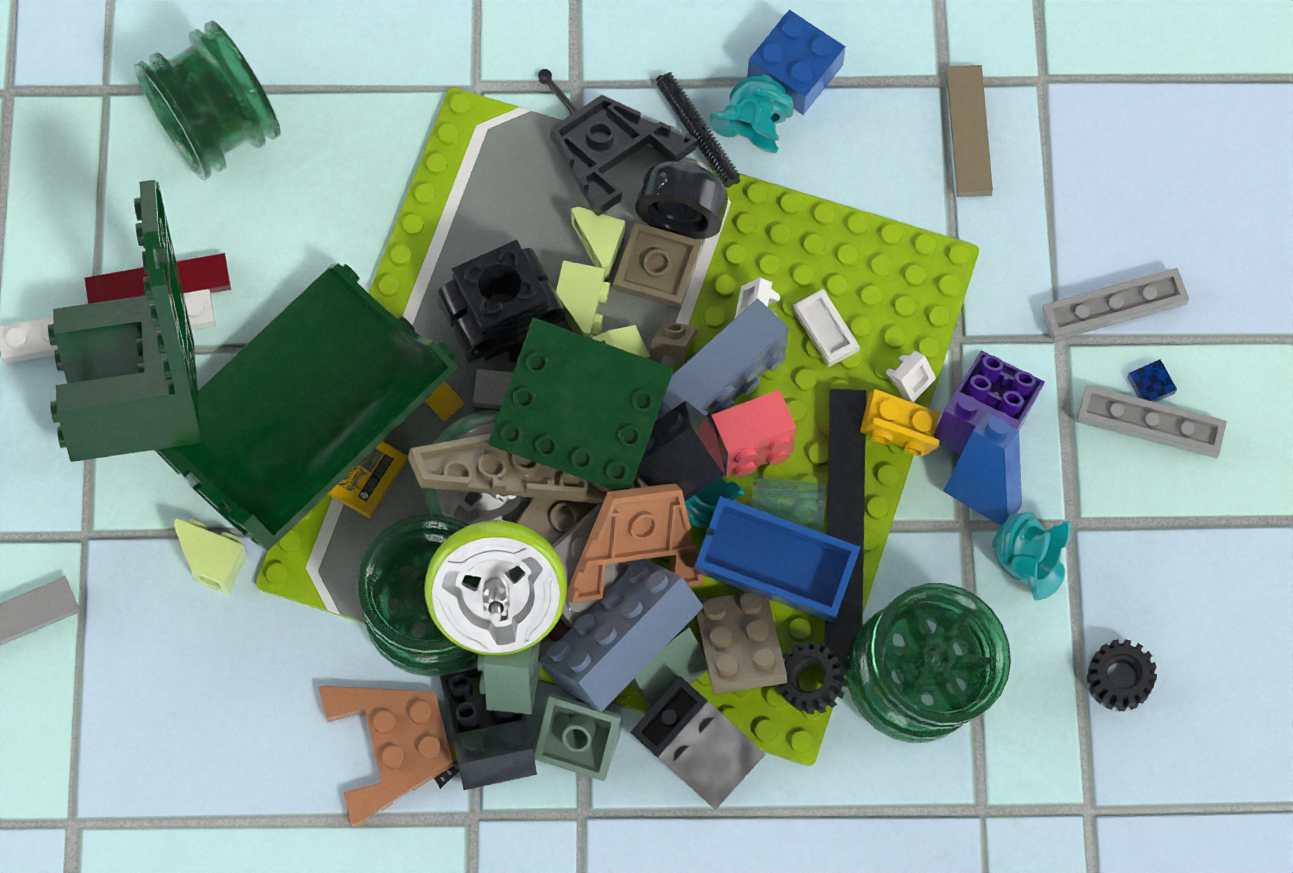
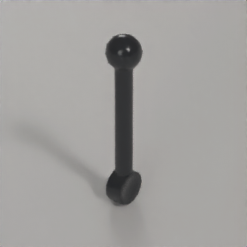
M542 69L538 73L539 82L547 84L572 114L578 111L552 80L551 71Z

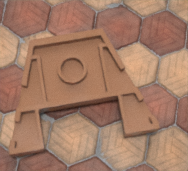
M674 483L607 492L567 589L566 597L571 603L603 599L606 565L625 561L669 556V571L682 576L689 587L703 585V576L693 572L698 555L696 547L692 544L689 532L691 526L682 489Z
M338 686L319 687L327 722L361 713L366 714L382 782L344 792L353 828L366 822L367 818L378 811H383L394 804L395 800L411 790L415 791L454 766L435 692Z

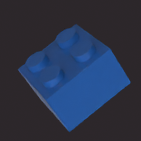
M788 10L749 58L747 78L761 75L770 76L783 86L785 94L792 97L793 109L804 115L842 68L846 46L793 11Z

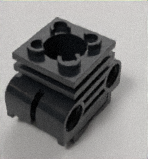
M517 239L451 268L453 280L444 284L437 292L438 305L445 314L451 328L454 327V334L468 363L482 357L485 361L504 353L508 346L513 347L516 341L524 343L530 317L553 325L565 320V309L551 282L548 281V276L533 248L522 249ZM499 294L510 295L514 298L512 301L504 304L502 302L496 304L487 300Z

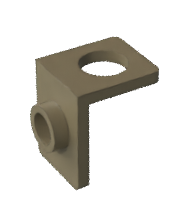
M663 322L651 340L650 360L659 363L661 356H672L678 363V369L675 371L677 372L687 363V348L697 333V326Z

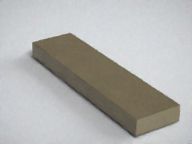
M982 65L947 66L946 73L957 197L992 196L993 186Z

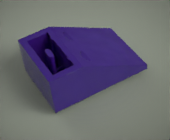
M981 350L944 409L933 435L934 438L940 440L939 445L961 455L973 430L987 412L1004 420L1008 425L1020 431L1045 381Z

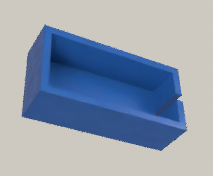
M720 496L693 572L833 622L838 614L861 547Z

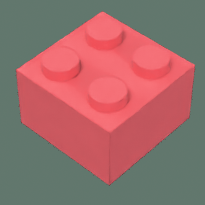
M780 390L711 415L726 478L734 475L737 478L745 477L753 473L756 467L768 462L770 465L779 464L787 460L790 454L793 453L796 425Z

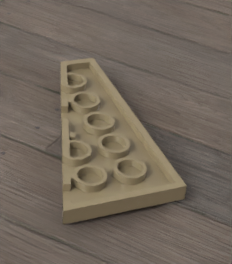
M491 433L411 448L408 454L409 462L421 488L603 504L607 492L615 491L489 446L487 444ZM637 471L631 489L648 487Z

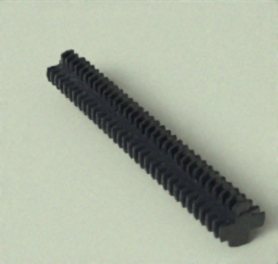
M672 72L659 75L656 78V81H658L656 85L661 90V93H663V96H665V99H667V102H669V105L672 106L671 108L674 109L673 111L676 112L680 121L683 122L682 124L685 125L684 127L689 134L698 140L697 147L700 148L699 150L707 158L706 160L709 161L708 163L715 171V174H717V177L720 178L726 188H730L733 184H739L741 181L739 179L740 173H737L738 170H734L736 167L733 166V163H730L731 160H728L729 156L725 157L727 153H724L725 150H721L723 147L720 146V143L717 144L718 140H715L716 137H712L714 134L711 133V130H708L709 127H706L707 124H704L705 121L702 120L703 118L700 117V114H697L698 111H695L696 107L693 108L694 104H691L690 98H686L688 95L685 94V91H682L683 88H680L679 82H675L677 79L674 78Z

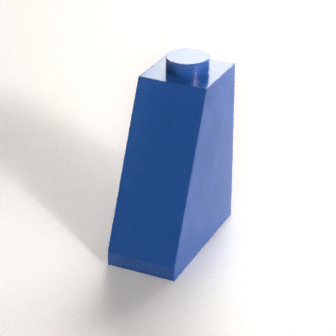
M987 412L973 430L943 492L1000 526L1006 523L1008 517L1018 513L1022 506L1019 431L1008 425L1004 420Z

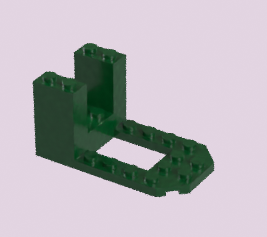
M156 180L139 182L140 197L134 198L137 221H142V223L135 224L137 241L139 246L145 248V251H142V260L145 274H149L148 277L143 278L146 296L53 309L54 324H48L50 345H57L58 350L54 351L57 371H64L67 384L56 385V400L50 401V410L53 423L60 422V426L57 427L58 442L60 448H67L70 462L202 443L194 337L159 182H156Z

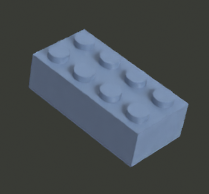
M757 298L672 375L656 421L685 400L709 419L715 413L734 407L735 403L733 401L742 393L745 395L750 394L761 381L759 378L767 370L773 372L786 359L785 352L788 345L789 327Z
M640 559L626 570V573L612 588L603 593V599H600L586 614L577 619L574 626L550 647L548 653L540 662L563 691L602 712L704 606L682 576L647 559Z

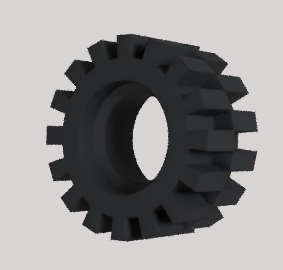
M1119 639L1112 640L1110 645L1105 643L1098 652L1096 651L1087 670L1086 679L1087 683H1090L1089 691L1091 695L1095 693L1097 695L1095 700L1099 704L1104 701L1107 703L1106 708L1110 710L1114 706L1118 707V711H1125L1127 707H1130L1131 710L1137 708L1139 703L1143 704L1147 700L1157 680V674H1155L1157 666L1155 662L1151 663L1150 661L1151 653L1149 651L1143 653L1141 651L1143 646L1137 643L1136 647L1130 645L1131 640L1125 639L1123 643H1119ZM1115 663L1129 665L1135 672V683L1127 688L1116 687L1108 678V668Z
M803 642L802 648L798 645L791 647L793 653L789 655L785 652L782 656L785 660L787 683L779 684L780 687L777 688L779 693L797 710L801 712L804 710L808 714H814L815 710L820 714L827 712L825 707L828 705L834 708L837 705L834 701L837 696L842 699L845 694L841 690L842 686L847 687L848 681L844 678V675H847V671L842 665L841 659L828 647L825 648L822 644L816 642L815 645H812L810 642ZM809 665L821 666L825 675L823 684L814 691H804L799 685V675Z

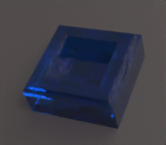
M1161 359L1129 372L1127 376L1136 395L1140 399L1158 402L1175 394L1177 391Z

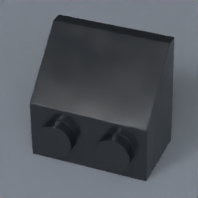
M686 400L655 421L638 468V472L648 487L676 483L682 489L684 501H687L726 474L713 421Z

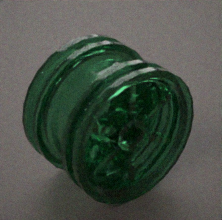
M214 20L204 24V33L199 29L189 32L191 46L168 60L159 52H155L149 56L150 64H146L144 61L134 64L139 84L160 124L189 167L201 180H207L211 177V168L219 172L224 170L227 165L224 155L243 143L249 141L255 148H261L266 144V136L274 140L281 135L276 114L256 75L233 40Z
M426 514L415 515L397 521L383 530L374 539L361 560L357 578L358 597L370 641L380 655L393 666L410 674L427 677L442 676L464 670L478 661V653L468 651L456 645L439 630L430 616L425 601V577L433 555L452 534L469 526V524L453 517ZM411 565L414 569L407 576L400 574V569L403 566ZM465 575L462 582L465 584L469 583L474 588H477L481 577ZM393 598L402 602L401 607L396 611L388 608V603ZM418 624L426 627V634L421 638H416L412 634V629Z
M926 583L912 587L895 597L882 610L866 620L858 629L849 645L846 657L847 687L852 701L862 717L876 730L892 739L908 743L932 742L946 737L988 710L1001 696L1009 678L1011 665L1010 646L1002 623L994 611L981 598L962 587L946 583ZM927 621L936 625L934 633H931L932 631ZM894 634L902 636L904 640L903 646H895L893 644ZM955 642L962 650V655H957L955 653V650L953 648ZM892 671H895L900 684L893 680ZM956 679L964 681L966 685L965 690L961 691ZM921 695H931L933 704L926 705L923 703Z

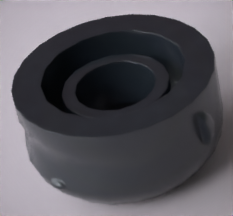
M667 161L650 168L644 175L643 187L638 194L635 210L638 216L651 227L693 239H707L720 232L728 204V193L720 178L709 170L688 162Z

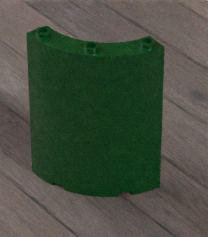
M339 263L331 264L198 390L202 443L154 450L178 475L181 474L183 477L189 475L197 482L193 490L244 536L249 533L252 536L250 538L252 542L267 552L459 368L453 361L456 357L455 354L444 342L440 341L437 344L434 340L419 335L403 316L398 318L393 316L357 283L360 280L359 276L347 264L343 266Z

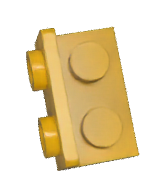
M874 389L869 393L860 432L871 436V440L884 445L894 444L903 447L904 452L907 454L924 456L939 446L940 440L934 438L933 435L937 428L940 412Z

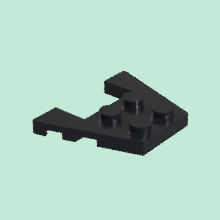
M600 95L552 127L550 134L555 147L597 216H600L619 203L622 198V191L602 175L603 173L648 143L669 161H680L696 150L698 143L695 137L686 134L685 137L671 131V126L661 121L654 124L641 118V112L604 95Z

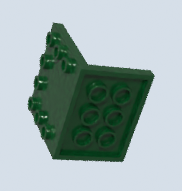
M530 317L526 328L528 332L487 445L615 491L631 489L674 368Z

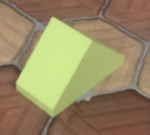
M577 206L571 209V224L593 265L604 268L605 280H608L625 236V221L604 214L597 216L593 211Z

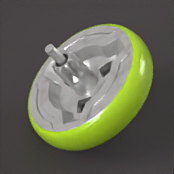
M483 521L458 530L436 550L429 563L425 577L426 604L436 626L456 645L482 655H509L526 650L537 644L548 635L558 622L567 596L565 570L555 549L534 530L509 521ZM520 566L524 573L516 581H513L509 576V570ZM464 576L481 577L477 588L463 583ZM507 609H508V616L501 618V615H503V616L507 615Z

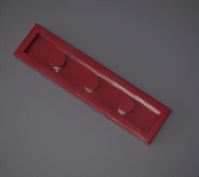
M225 253L177 261L184 293L209 289L210 293L231 290ZM144 267L85 277L88 304L146 296L143 278L148 277L149 274H145Z

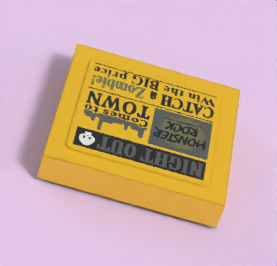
M382 441L327 495L371 518L408 461V456Z

